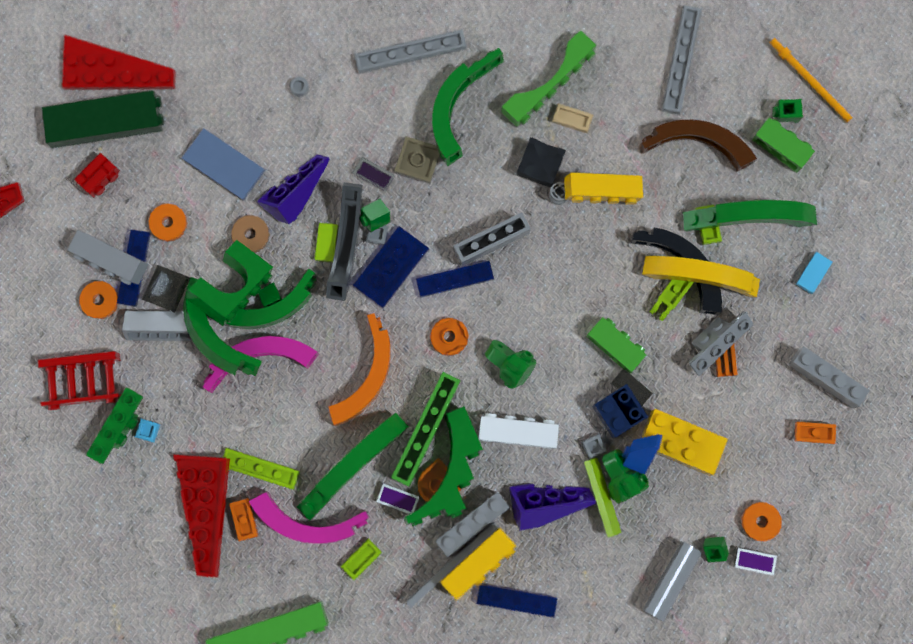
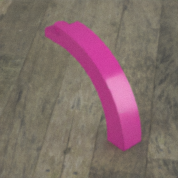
M277 336L252 338L231 347L253 358L268 355L286 357L300 363L307 369L319 355L316 350L302 342ZM211 363L209 368L214 373H210L205 378L203 388L213 393L228 372Z
M265 492L249 501L257 515L270 528L287 538L304 543L321 544L347 539L356 535L353 529L354 526L358 529L366 525V520L370 518L367 511H364L334 526L314 527L297 522L287 516L276 505L269 492Z

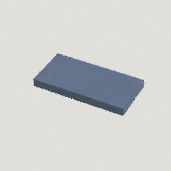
M204 128L182 157L185 162L243 201L265 172L264 168Z

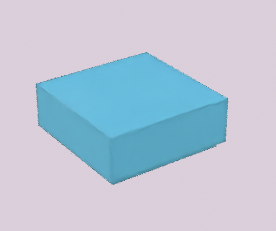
M140 419L135 437L155 443L161 424Z

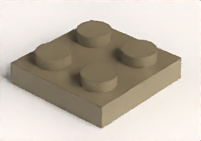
M406 136L394 172L430 184L440 156L437 146Z

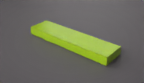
M228 448L225 449L223 458H230L229 470L292 490L295 489L300 474L298 470Z
M598 458L584 461L607 537L622 533Z

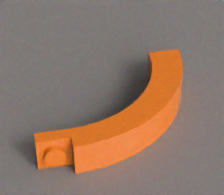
M375 313L367 315L374 339V359L371 370L364 383L353 395L340 403L328 406L334 426L354 419L367 409L376 399L386 381L391 362V344L388 330L380 331L383 326L380 317L376 318Z

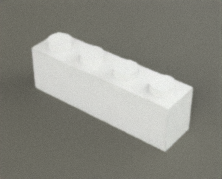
M485 413V417L481 416L479 441L556 449L559 425L555 424L553 420H543V423L535 422L534 418H524V421L516 420L515 416L505 415L503 419L497 418L496 414Z

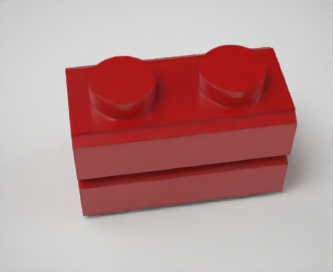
M100 152L74 180L94 198L95 196H100L105 191V186L109 182L112 183L118 178L120 170Z

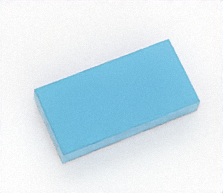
M815 252L796 285L813 294L831 266L832 261Z

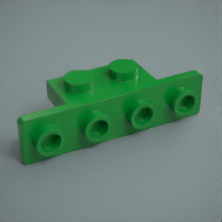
M125 388L86 456L100 464H104L113 448L119 449L120 446L122 447L128 439L126 435L130 429H134L138 422V415L135 411L143 399L142 395L129 388Z

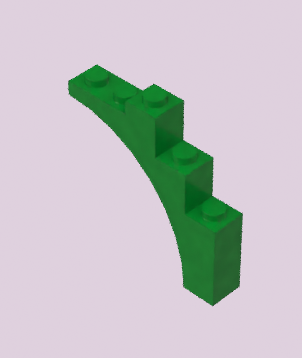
M465 406L451 411L444 416L450 438V457L446 474L438 490L430 500L420 509L403 518L406 526L409 524L412 527L423 523L422 519L428 516L430 519L442 515L440 511H443L445 517L451 516L453 519L462 515V510L466 509L457 487L459 486L460 489L471 485L470 481L475 478L466 457L471 460L480 456L478 452L483 450Z

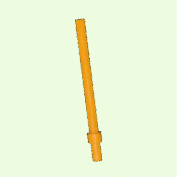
M776 38L770 41V44L779 52L778 55L783 60L785 59L846 122L853 118L791 55L792 52L787 47L785 48Z

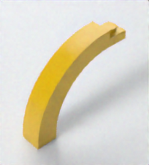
M645 256L642 275L653 279L704 283L733 290L748 297H757L760 279L754 277L753 273L739 268L709 261L671 256Z

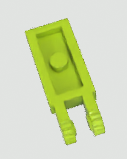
M671 280L649 312L651 314L655 313L660 304H664L667 309L659 318V320L663 321L669 312L674 310L694 282Z

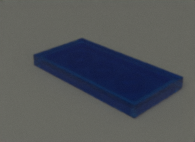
M398 226L353 286L384 309L428 252L429 248Z

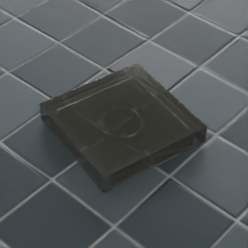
M157 265L142 300L175 313L190 277Z

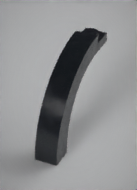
M654 227L651 234H648L647 231L639 230L637 233L634 232L631 237V244L656 247L671 253L675 257L708 261L703 253L691 242L664 229ZM696 282L700 299L699 313L711 315L722 313L720 287Z

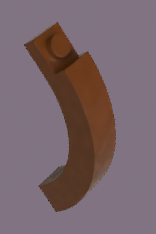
M676 120L659 125L653 129L652 135L642 139L639 146L641 153L644 154L671 141L694 140L702 142L721 152L731 162L736 172L752 165L757 160L753 151L737 135L722 126L702 120Z

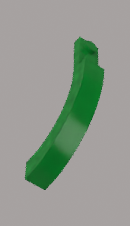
M499 48L488 52L484 58L473 62L469 68L465 63L460 65L445 80L437 94L433 107L432 126L438 151L447 167L463 157L462 148L455 140L450 126L454 105L468 86L504 62L503 52Z
M755 200L717 204L716 207L683 212L684 231L688 232L746 223H781L798 228L817 225L816 206L786 200Z
M397 413L393 414L344 456L315 485V488L302 500L297 508L311 521L358 472L398 439L409 426Z

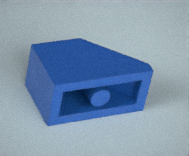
M657 434L633 440L630 447L626 446L622 457L625 458L623 466L645 474L660 448L662 435Z

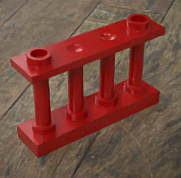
M111 351L38 360V368L44 369L47 372L49 401L41 402V406L48 408V410H59L60 406L100 401H106V404L117 403L122 394H115L113 365H115L116 361H121L120 353ZM103 363L106 373L107 395L96 396L94 367H96L95 364ZM84 365V368H86L88 397L77 398L74 369H76V366ZM57 368L67 370L69 399L57 400L55 375Z

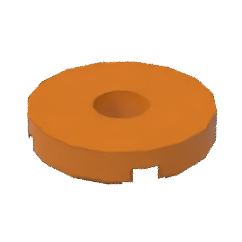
M169 203L156 207L150 214L148 221L152 234L166 242L177 240L184 234L187 228V217L183 210ZM167 218L173 220V224L170 227H164L163 225L164 220Z
M94 281L82 290L79 304L87 316L95 319H104L116 311L119 296L116 289L109 283ZM102 295L104 297L103 303L96 305L95 298Z
M444 318L438 321L431 330L430 336L435 350L446 356H453L462 352L468 343L469 337L465 325L453 318ZM445 333H454L455 339L452 342H447L444 339Z
M764 502L751 504L742 515L744 531L750 538L756 541L771 540L778 535L781 529L782 519L780 513L771 504ZM759 516H763L766 519V525L762 528L757 525V518Z

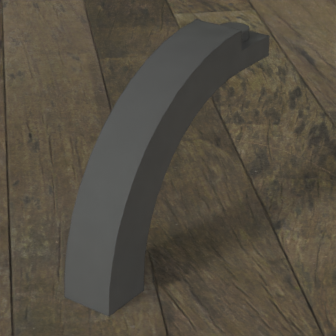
M344 182L342 186L339 229L334 259L327 280V299L345 301L347 297L360 228L363 185Z

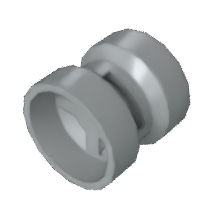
M557 182L551 187L549 198L553 204L562 205L567 201L565 200V186L562 182Z

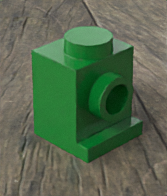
M802 99L778 100L776 106H773L772 109L773 117H776L779 122L798 123L803 118Z

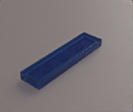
M131 230L126 253L146 262L151 233ZM142 279L139 285L135 283L128 285L121 282L117 304L137 307Z
M490 261L416 278L420 298L494 280Z
M480 584L476 604L554 618L557 597Z

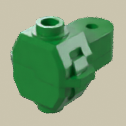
M493 340L485 352L486 358L500 369V378L504 381L505 386L510 389L524 384L536 366V360L531 352L521 350L515 353L498 340Z
M615 449L604 455L602 461L611 478L608 486L610 490L609 495L612 500L619 504L648 489L649 480L645 474L623 466L625 459L622 457L623 452L620 449Z

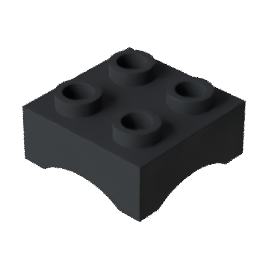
M530 137L518 167L517 176L551 188L566 150Z

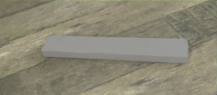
M683 6L662 112L676 115L681 113L702 11L700 8Z
M463 30L366 51L354 54L360 74L465 50L467 46Z
M492 522L416 591L406 601V604L410 608L414 606L499 528L497 524Z

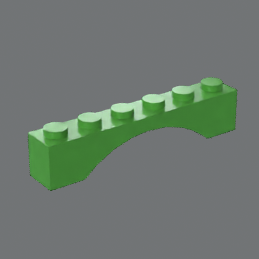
M580 30L567 43L564 61L554 77L535 90L514 94L502 106L501 113L516 127L527 123L531 118L529 115L533 111L538 112L544 105L543 102L547 98L551 99L556 94V89L560 85L563 87L570 80L569 76L572 73H578L583 67L582 64L586 60L590 61L595 56L596 44Z

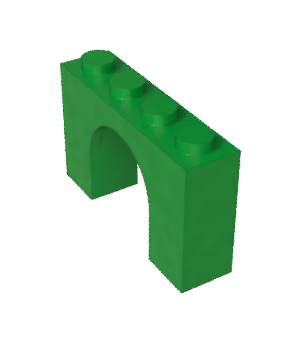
M238 240L225 251L223 262L242 276L245 286L238 292L225 293L217 290L200 277L188 289L186 297L188 301L221 326H224L227 322L231 323L237 316L236 312L239 309L243 310L249 303L248 299L251 296L255 297L261 289L260 286L263 283L267 284L273 276L271 275L273 266Z

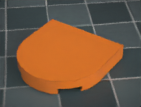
M439 458L419 476L418 492L426 502L438 490L446 474L447 467Z

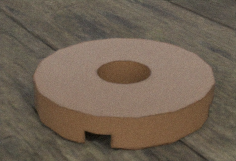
M253 215L238 219L231 231L233 242L238 240L254 253L262 250L270 237L269 228L265 221ZM254 230L256 235L252 239H247L246 232Z

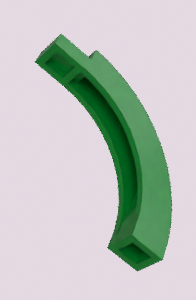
M308 269L294 290L281 301L261 309H239L236 312L237 316L231 323L227 322L225 326L239 329H259L283 322L297 313L310 300L312 294L307 290L314 287L317 279H315L317 275Z
M190 277L183 302V314L187 331L195 346L209 361L232 375H235L238 369L247 375L256 376L262 361L236 351L224 343L213 331L206 313L186 299L188 289L198 280Z

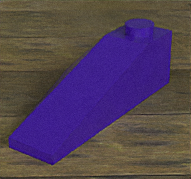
M317 154L299 167L297 174L285 177L286 182L277 188L274 185L257 203L278 221L286 224L294 222L304 209L330 161L329 157Z
M534 484L509 487L513 516L519 530L541 527L596 504L591 490L584 487L566 486L564 489H554L553 485L539 488L534 487Z

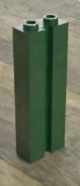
M154 90L42 107L46 144L50 148H58L163 132L164 117L163 114H159V107H162L161 97Z

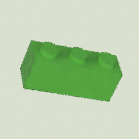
M771 118L766 120L752 139V141L796 173L803 168L815 152L809 143L802 142L794 132L784 129L779 121Z
M602 317L586 337L628 374L632 373L647 356L644 353L645 349L638 343L634 344L629 340L630 336L626 332H620L616 329V324L611 319Z

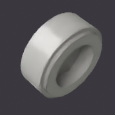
M296 77L290 82L292 94L302 97L308 93L309 85L306 79Z

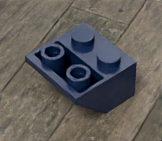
M627 384L592 406L612 439L648 417Z

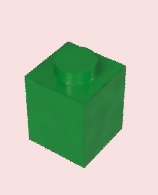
M378 199L361 208L360 222L370 232H373L390 223V210L381 199Z

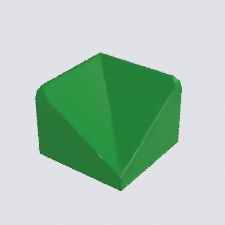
M274 282L261 289L258 293L264 307L282 300Z
M725 537L706 538L703 543V549L707 562L727 561L729 551Z

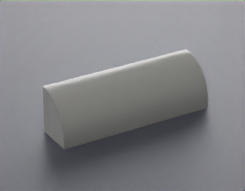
M125 311L122 332L126 340L192 341L185 325L183 311Z
M681 541L645 604L644 611L664 622L702 554L699 550Z

